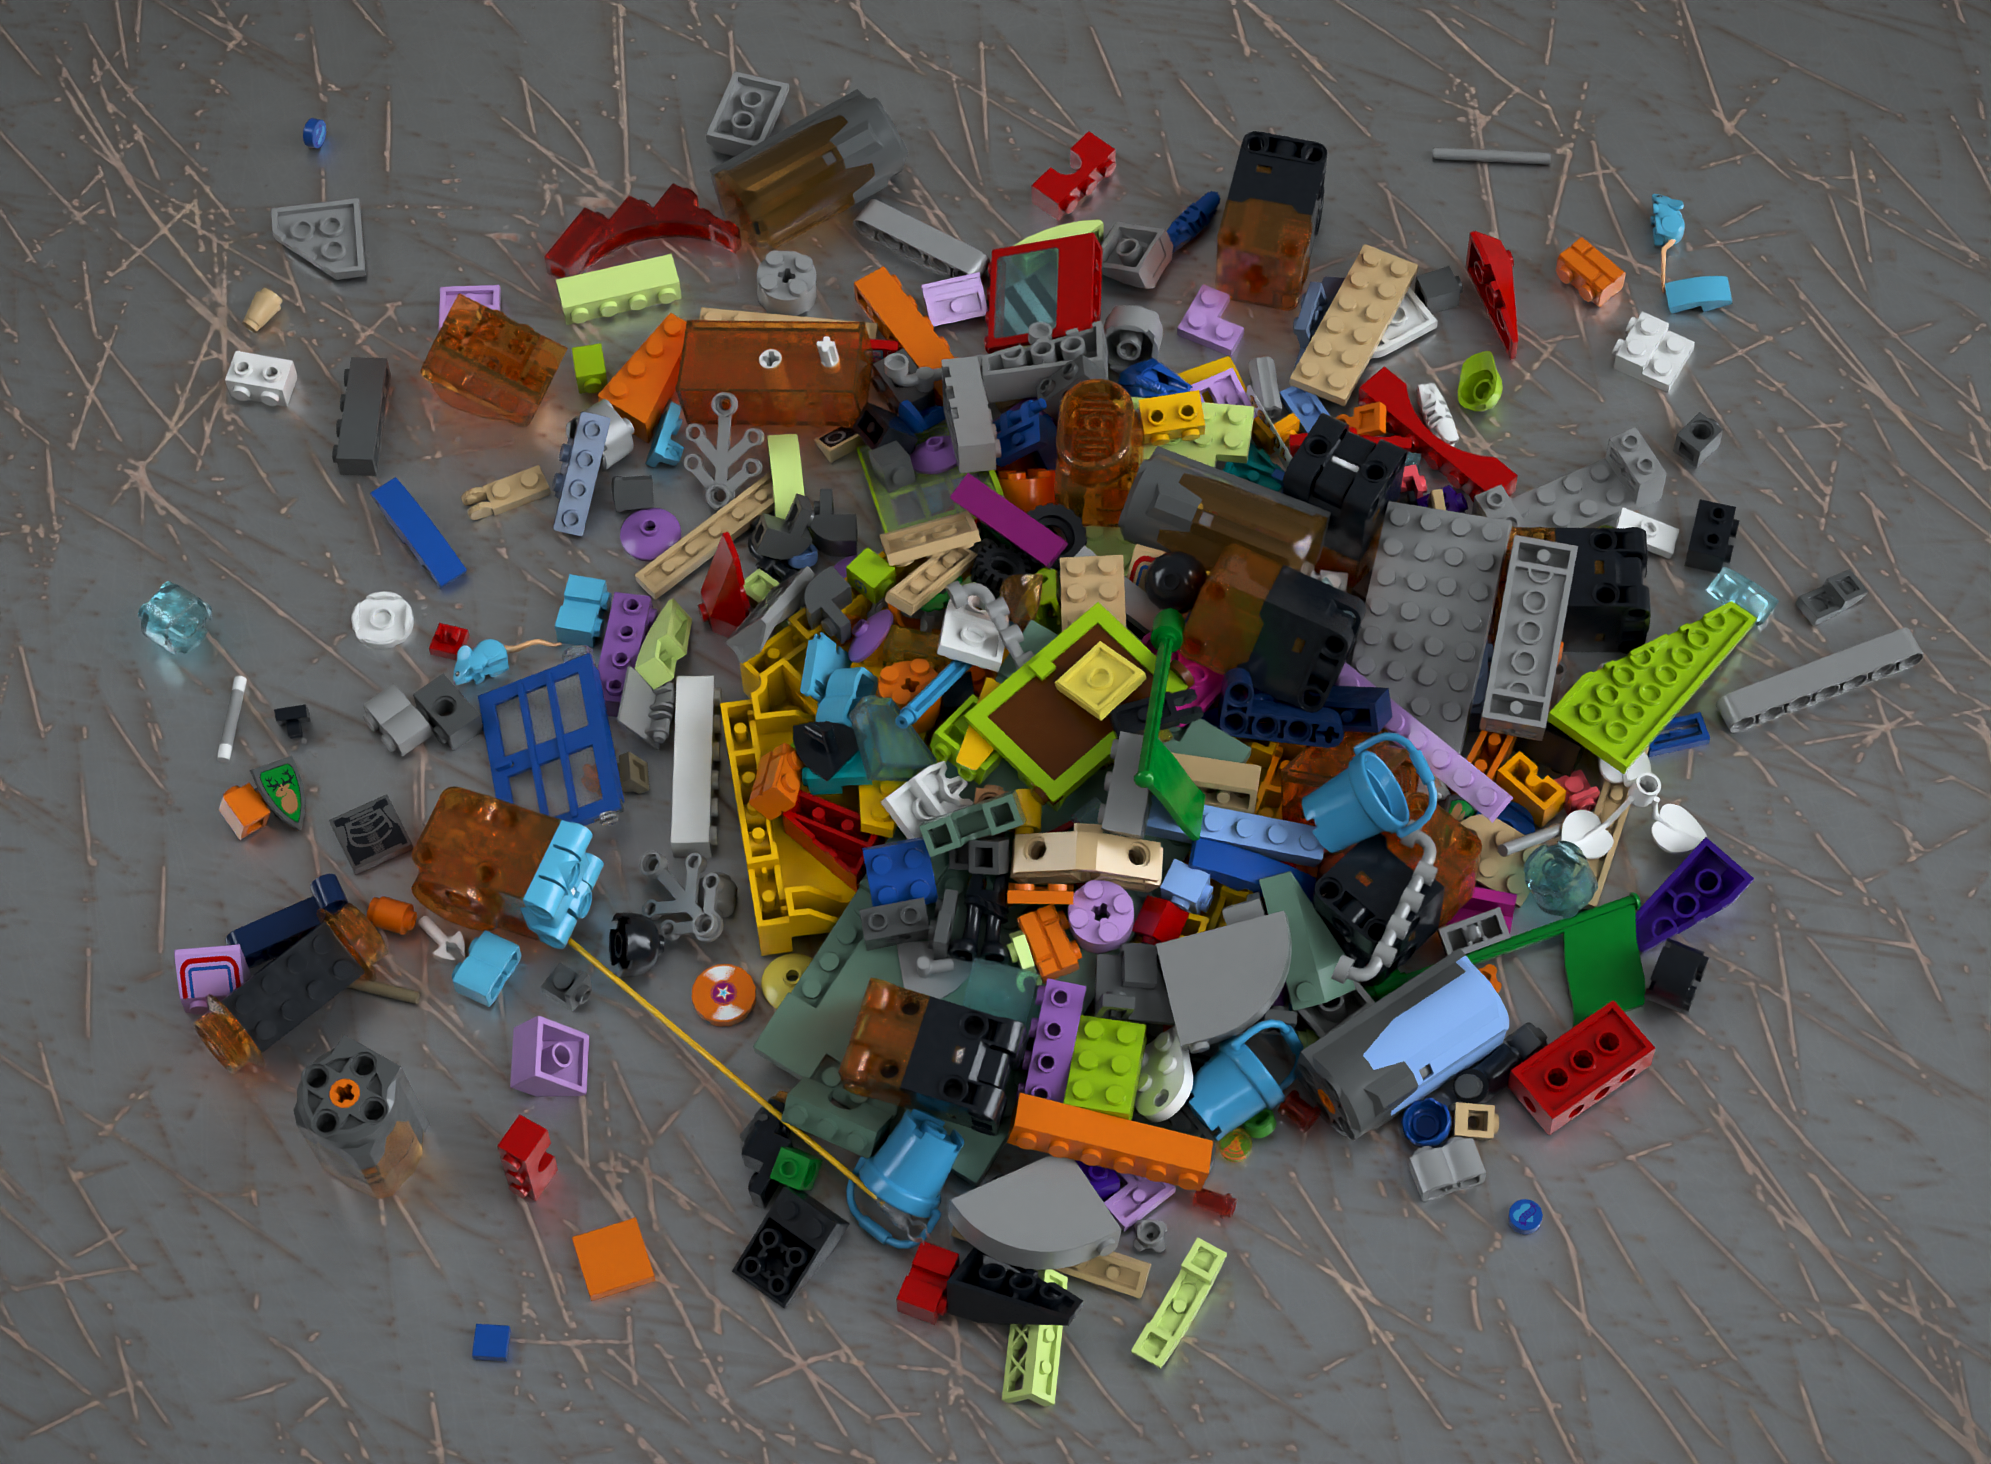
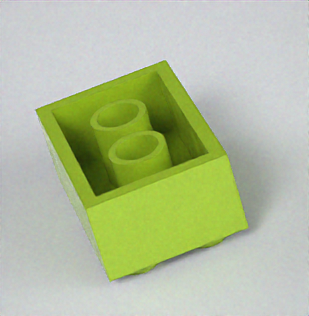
M1081 1015L1064 1104L1132 1120L1146 1047V1025Z

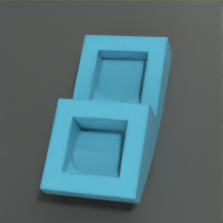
M1727 276L1694 277L1665 283L1668 307L1672 314L1699 306L1706 312L1733 304Z

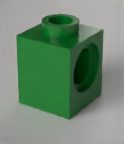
M781 1147L769 1178L796 1190H812L823 1159L795 1147Z

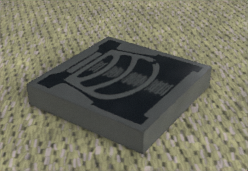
M387 794L329 820L355 875L414 849Z

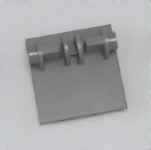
M628 666L617 722L653 748L659 750L660 743L665 742V739L670 734V723L673 719L672 713L674 712L673 704L676 697L675 685L667 682L662 687L653 689L635 669Z

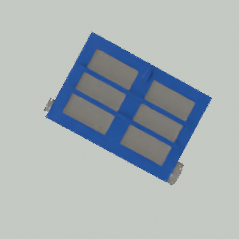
M572 646L562 653V664L478 695L504 846L509 854L552 839L561 820L575 822L583 826L600 821L601 825L610 826L619 821L618 813L624 812L623 803L625 801L600 673L596 668L593 650L589 646Z

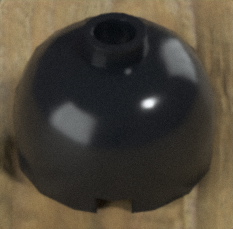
M1182 551L1167 552L1157 557L1148 567L1145 575L1146 593L1150 601L1159 609L1171 608L1177 610L1180 614L1187 613L1198 608L1206 598L1209 589L1206 569L1203 563L1191 554Z
M616 913L612 921H618L616 929H610L609 933L611 965L615 966L618 963L619 971L614 973L618 977L643 975L653 968L659 954L664 952V937L658 933L656 925L650 918L637 913Z

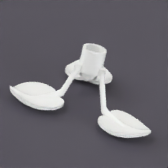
M1643 752L1625 774H1622L1599 757V769L1603 777L1610 783L1619 784L1624 782L1627 788L1630 787L1628 798L1602 824L1598 816L1591 811L1576 810L1571 812L1563 821L1560 844L1568 853L1581 859H1597L1609 852L1614 843L1612 835L1605 829L1630 804L1637 807H1646L1652 804V818L1656 822L1651 828V835L1655 843L1668 853L1683 854L1693 851L1707 835L1697 820L1687 810L1678 805L1665 804L1658 814L1660 798L1656 795L1661 789V782L1656 775L1650 773L1651 763L1647 754Z

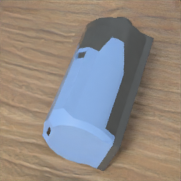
M1459 948L1300 1052L1294 1074L1309 1093L1322 1119L1341 1135L1349 1137L1354 1141L1369 1130L1378 1129L1405 1111L1413 1102L1425 1098L1455 1078L1459 1072L1470 1068L1493 1053L1503 1043L1506 1031L1509 1029L1508 1013L1492 984Z

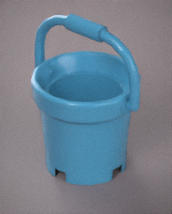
M1387 732L1368 738L1353 748L1356 756L1352 757L1353 759L1349 762L1348 768L1302 798L1304 816L1307 821L1313 818L1317 828L1312 832L1325 849L1331 853L1338 852L1383 831L1390 832L1391 834L1396 833L1399 838H1403L1420 829L1431 819L1437 806V790L1434 784L1436 779L1421 750H1417L1410 740L1399 734ZM1395 741L1403 745L1410 753L1409 757L1422 783L1427 785L1429 792L1428 807L1423 816L1408 826L1406 825L1409 823V809L1399 783L1384 761L1375 753L1366 750L1376 743Z
M1274 1019L1258 1022L1239 1037L1233 1035L1227 1040L1222 1041L1219 1044V1051L1193 1075L1192 1090L1185 1104L1207 1129L1209 1128L1211 1131L1216 1129L1218 1131L1213 1135L1216 1142L1264 1109L1272 1110L1285 1101L1283 1091L1297 1078L1294 1071L1300 1052L1304 1048L1292 1026ZM1271 1027L1280 1030L1282 1037L1296 1056L1290 1074L1279 1085L1266 1067L1244 1043L1261 1030Z
M908 1109L877 1154L868 1159L861 1156L852 1173L858 1178L860 1176L866 1188L890 1206L916 1217L930 1218L926 1226L928 1233L931 1234L941 1217V1212L938 1210L941 1203V1190L964 1145V1139L955 1129L952 1130L949 1136L943 1128L945 1122L940 1118L919 1109H913L910 1113ZM849 1179L846 1186V1201L851 1214L859 1222L858 1225L883 1245L889 1244L897 1249H911L920 1245L921 1242L893 1238L890 1232L867 1215L864 1216L858 1210L855 1202L854 1188L856 1184ZM924 1228L915 1238L922 1237L923 1241H925L927 1238L926 1229Z

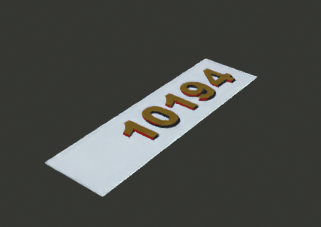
M1249 384L1246 395L1251 405L1254 406L1256 415L1260 417L1275 435L1273 449L1284 468L1287 469L1293 457Z

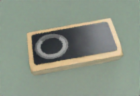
M858 416L815 439V443L830 463L856 450L857 447L865 445L863 439L852 428Z

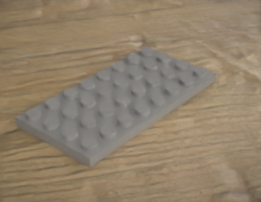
M1388 501L1365 602L1366 613L1359 628L1351 667L1376 687L1389 688L1390 698L1462 755L1512 523L1509 520ZM1344 731V738L1341 743H1349L1356 746L1382 732ZM1383 741L1369 747L1371 749L1409 755L1393 741Z

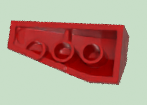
M1473 231L1469 234L1465 268L1510 360L1515 359L1518 347V331L1512 267H1514L1513 256L1510 250H1505L1501 240Z
M729 531L722 534L700 591L702 604L697 605L703 623L708 621L712 632L729 638L749 615L748 609L751 608L744 588L745 581L739 555Z

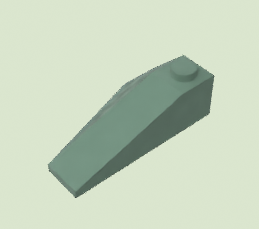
M1287 871L1260 878L1259 882L1267 913L1272 914L1284 911L1289 920L1292 954L1285 982L1293 1011L1329 1002L1355 990L1353 980L1347 979L1342 984L1331 979L1342 954L1345 955V953L1292 872Z

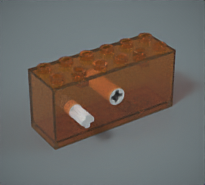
M687 320L676 388L687 424L718 425L719 416L713 412L711 402L716 394L729 392L735 395L738 400V409L732 415L731 426L753 425L762 427L765 425H782L784 427L813 426L820 428L824 426H842L844 428H852L864 405L868 402L874 355L865 322ZM727 398L722 402L725 410L731 407V402Z

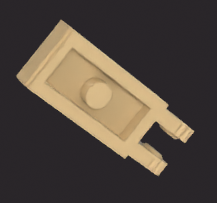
M537 465L482 486L483 488H472L463 493L461 500L466 506L478 503L471 506L467 513L470 519L480 520V518L493 514L496 516L549 496L551 491L540 466Z

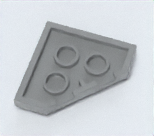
M359 198L271 208L272 232L275 240L336 280L366 276Z

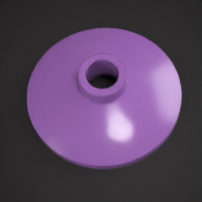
M950 436L931 437L915 447L914 452L910 454L913 470L917 473L938 474L957 466Z
M640 509L632 513L624 521L620 531V539L623 548L630 556L641 561H653L681 540V527L675 516L664 509ZM647 528H654L652 531L645 530Z
M884 609L875 613L867 620L861 619L855 624L852 629L854 637L848 651L850 661L859 663L865 660L881 645L893 624L894 616L892 612Z

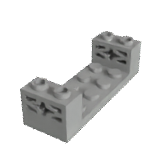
M1634 427L1609 438L1606 458L1514 498L1509 497L1502 484L1474 496L1472 515L1511 521L1512 528L1503 564L1504 568L1509 565L1515 535L1555 542V528H1596L1617 519L1622 508L1635 511L1661 500L1667 473L1637 427Z
M1519 535L1514 536L1479 730L1542 741L1547 724L1578 546Z

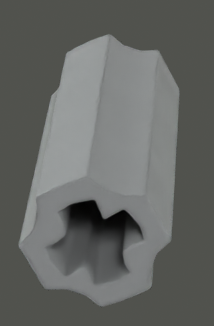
M1268 356L1256 357L1249 361L1248 370L1251 388L1270 420H1276L1282 416V405L1274 359Z

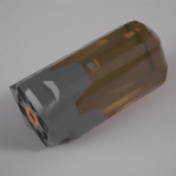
M856 89L709 170L722 215L734 226L748 244L759 249L773 251L885 189L889 178L902 172L906 157H908V151L893 121L880 101L875 97L872 99L867 98Z
M1157 446L1148 460L1144 459L1140 465L1121 512L1118 527H1120L1125 541L1164 552L1182 551L1191 554L1203 563L1209 581L1265 602L1283 565L1308 576L1311 575L1320 559L1331 512Z
M344 1034L335 1048L318 1057L302 1071L301 1081L297 1088V1103L293 1111L296 1125L321 1167L336 1176L347 1187L363 1192L375 1199L392 1196L415 1172L422 1155L424 1133L430 1126L402 1067Z

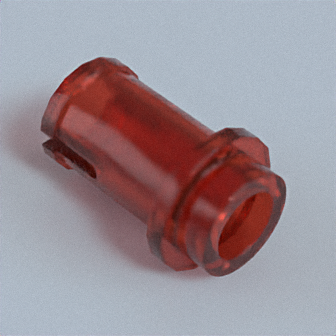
M1202 1187L1201 1191L1196 1190L1192 1206L1218 1213L1222 1219L1225 1217L1231 1218L1236 1209L1237 1199L1233 1198L1230 1193L1223 1195Z

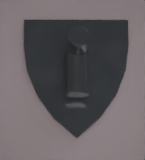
M829 721L808 722L793 726V743L797 755L808 769L826 781H829L870 739V737L856 729Z

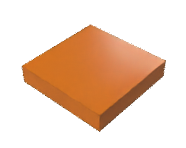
M636 1217L572 1237L591 1301L655 1282V1276Z

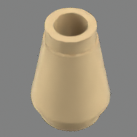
M263 287L260 292L255 293L245 319L242 322L243 326L253 333H257L259 329L281 310L280 304L283 302L282 299L270 289Z

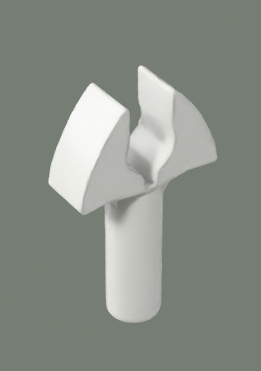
M423 916L419 919L418 925L438 944V949L432 952L435 960L447 965H457L455 958L448 953L447 947L458 949L466 958V946L460 931L454 936H447L428 916Z

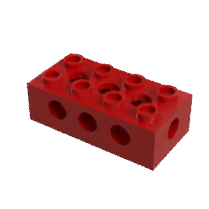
M1613 1000L1513 1068L1510 1072L1508 1088L1545 1132L1551 1135L1652 1064L1656 1048Z

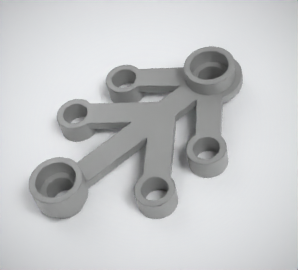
M729 392L716 394L711 402L713 412L719 416L717 449L706 437V430L702 424H690L685 430L687 439L695 442L716 467L714 479L703 467L704 460L701 455L689 454L683 462L685 469L693 472L706 488V502L709 507L716 511H719L736 498L735 491L750 477L758 476L763 469L760 460L756 458L747 459L744 461L742 469L728 480V468L752 446H759L764 441V433L761 429L750 428L745 432L744 437L730 449L731 418L738 409V400L735 395ZM726 398L731 402V407L728 410H725L722 406V402ZM693 427H697L700 431L698 438H694L691 434ZM753 431L759 437L756 443L750 440V434ZM692 457L698 461V466L695 469L689 463ZM750 462H754L757 466L755 473H751L748 470ZM719 490L725 492L726 497L724 501H720L717 498Z
M656 851L646 852L639 862L640 871L650 878H658L676 900L658 902L650 899L642 907L643 915L652 921H657L663 915L688 913L693 918V921L677 923L670 919L665 920L660 926V934L669 941H675L681 935L695 934L696 938L703 942L716 940L722 933L724 926L721 915L716 912L718 893L725 886L724 878L713 872L708 873L704 877L703 887L706 891L702 909L698 905L700 873L704 872L707 867L706 858L696 852L687 856L685 860L687 876L684 889L669 872L665 856ZM699 859L698 865L693 867L694 862ZM716 879L715 886L711 888V883ZM656 906L655 912L651 914V909ZM673 926L672 933L668 935L669 928Z

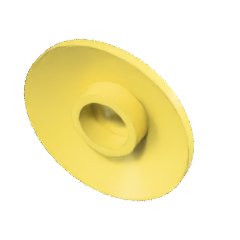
M799 953L785 954L774 959L766 967L762 975L761 987L765 999L772 1007L778 1009L787 993L792 992L813 958ZM792 975L799 977L796 981H789L787 979Z

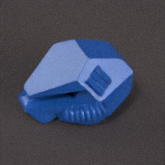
M1152 358L1133 364L1120 373L1117 382V395L1152 398L1190 392L1193 386L1167 366Z

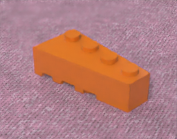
M670 313L597 395L599 402L602 399L608 400L621 418H627L635 429L633 435L648 444L668 400L672 398L675 392V386L679 378L683 376L697 348L694 326Z

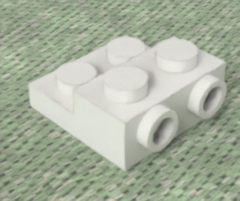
M1642 311L1638 319L1635 317L1630 319L1625 331L1628 336L1625 340L1619 338L1613 349L1612 355L1616 356L1614 369L1668 393L1692 353L1695 342L1669 331L1668 322Z

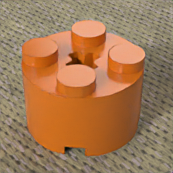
M1030 468L1027 469V475L1026 472H1017L1016 470L998 471V480L1004 498L1026 514L1030 510L1033 511L1039 505L1044 506L1047 503L1059 505L1058 475L1055 474V470Z
M917 658L913 661L898 662L881 670L878 681L877 712L881 722L892 730V727L901 729L895 722L896 717L900 715V710L938 675L929 666L928 661ZM942 696L917 722L909 725L906 729H901V733L913 735L931 729L941 714Z

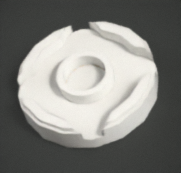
M382 591L366 596V600L362 601L361 604L359 602L354 607L351 616L355 636L367 647L379 650L393 648L403 643L411 634L414 625L413 612L410 605L400 595L392 592Z

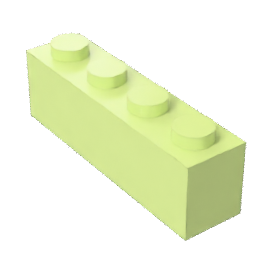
M672 254L556 280L566 325L584 323L587 320L600 317H611L617 313L641 310L648 306L661 303L668 304L674 300L682 299L680 282Z

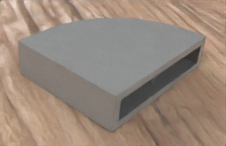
M1284 911L1156 944L1180 1046L1184 1051L1190 1050L1192 1054L1207 1051L1210 1049V1044L1227 1040L1233 1035H1238L1251 1027L1271 1008L1285 984L1291 963L1292 937L1289 920Z
M1049 1155L957 1196L950 1201L948 1218L957 1231L981 1252L1013 1266L1038 1270L1066 1268L1086 1262L1099 1255L1107 1256L1119 1244L1120 1226L1076 1161L1072 1159Z

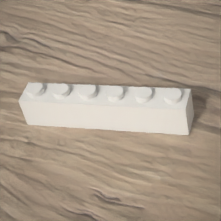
M677 676L671 822L673 857H687L694 852L704 857H712V845L718 844L717 826H712L713 817H718L719 814L718 798H713L714 789H719V770H714V761H720V742H715V734H721V715H716V706H720V703H722L721 687H716L714 676Z

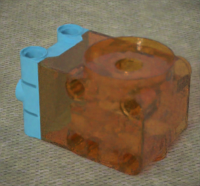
M453 786L448 787L440 794L439 800L412 851V860L418 875L411 889L416 899L427 909L459 926L478 931H492L499 928L543 942L554 948L563 949L574 930L577 920L584 918L590 909L592 902L591 891L604 867V863L595 855L585 852L593 837L592 832L585 826L535 812L489 795Z

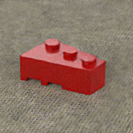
M799 790L796 805L782 814L784 832L853 891L857 892L860 887L859 883L866 874L862 848L885 844V837L861 832L859 813L802 790Z

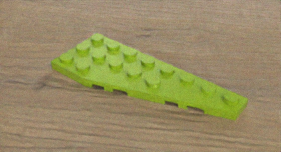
M1730 601L1704 614L1702 619L1692 624L1686 623L1680 626L1676 632L1670 635L1664 634L1630 651L1627 656L1617 661L1612 660L1595 672L1590 671L1582 675L1549 712L1547 721L1622 774H1625L1749 632L1757 618L1733 601Z

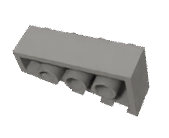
M978 356L942 359L944 416L959 473L996 470V458L1001 457L1000 440L997 439L996 426L993 424L991 409H988V398L983 386Z

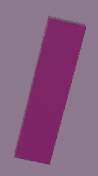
M967 473L949 497L951 501L1048 569H1050L1068 545L1061 537L969 473Z

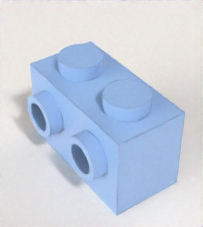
M1174 858L1160 887L1161 899L1169 900L1189 913L1200 915L1201 911L1206 913L1214 898L1210 874L1198 869H1191L1188 867V864Z

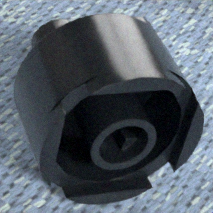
M1667 938L1650 978L1652 981L1649 988L1646 989L1644 998L1680 1013L1682 1009L1689 1012L1697 987L1693 986L1694 980L1701 982L1709 957L1704 956L1705 952Z

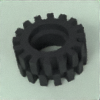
M992 543L989 547L985 545L981 551L979 550L970 572L971 582L987 587L995 599L998 596H1002L1005 601H1007L1008 597L1012 601L1017 596L1020 597L1026 586V577L1031 574V566H1028V558L1022 559L1024 554L1021 551L1016 554L1014 552L1015 548L1012 546L1009 549H1005V544L1000 543L997 548L995 543ZM995 570L1002 571V572H1004L1005 574H1001V573H999V572H997V571H995Z

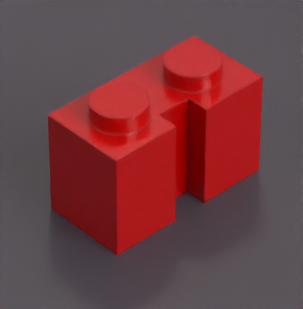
M925 1241L923 1245L921 1242L912 1261V1268L908 1276L906 1275L896 1298L897 1311L935 1325L939 1315L944 1316L947 1312V1281L960 1265L959 1254Z

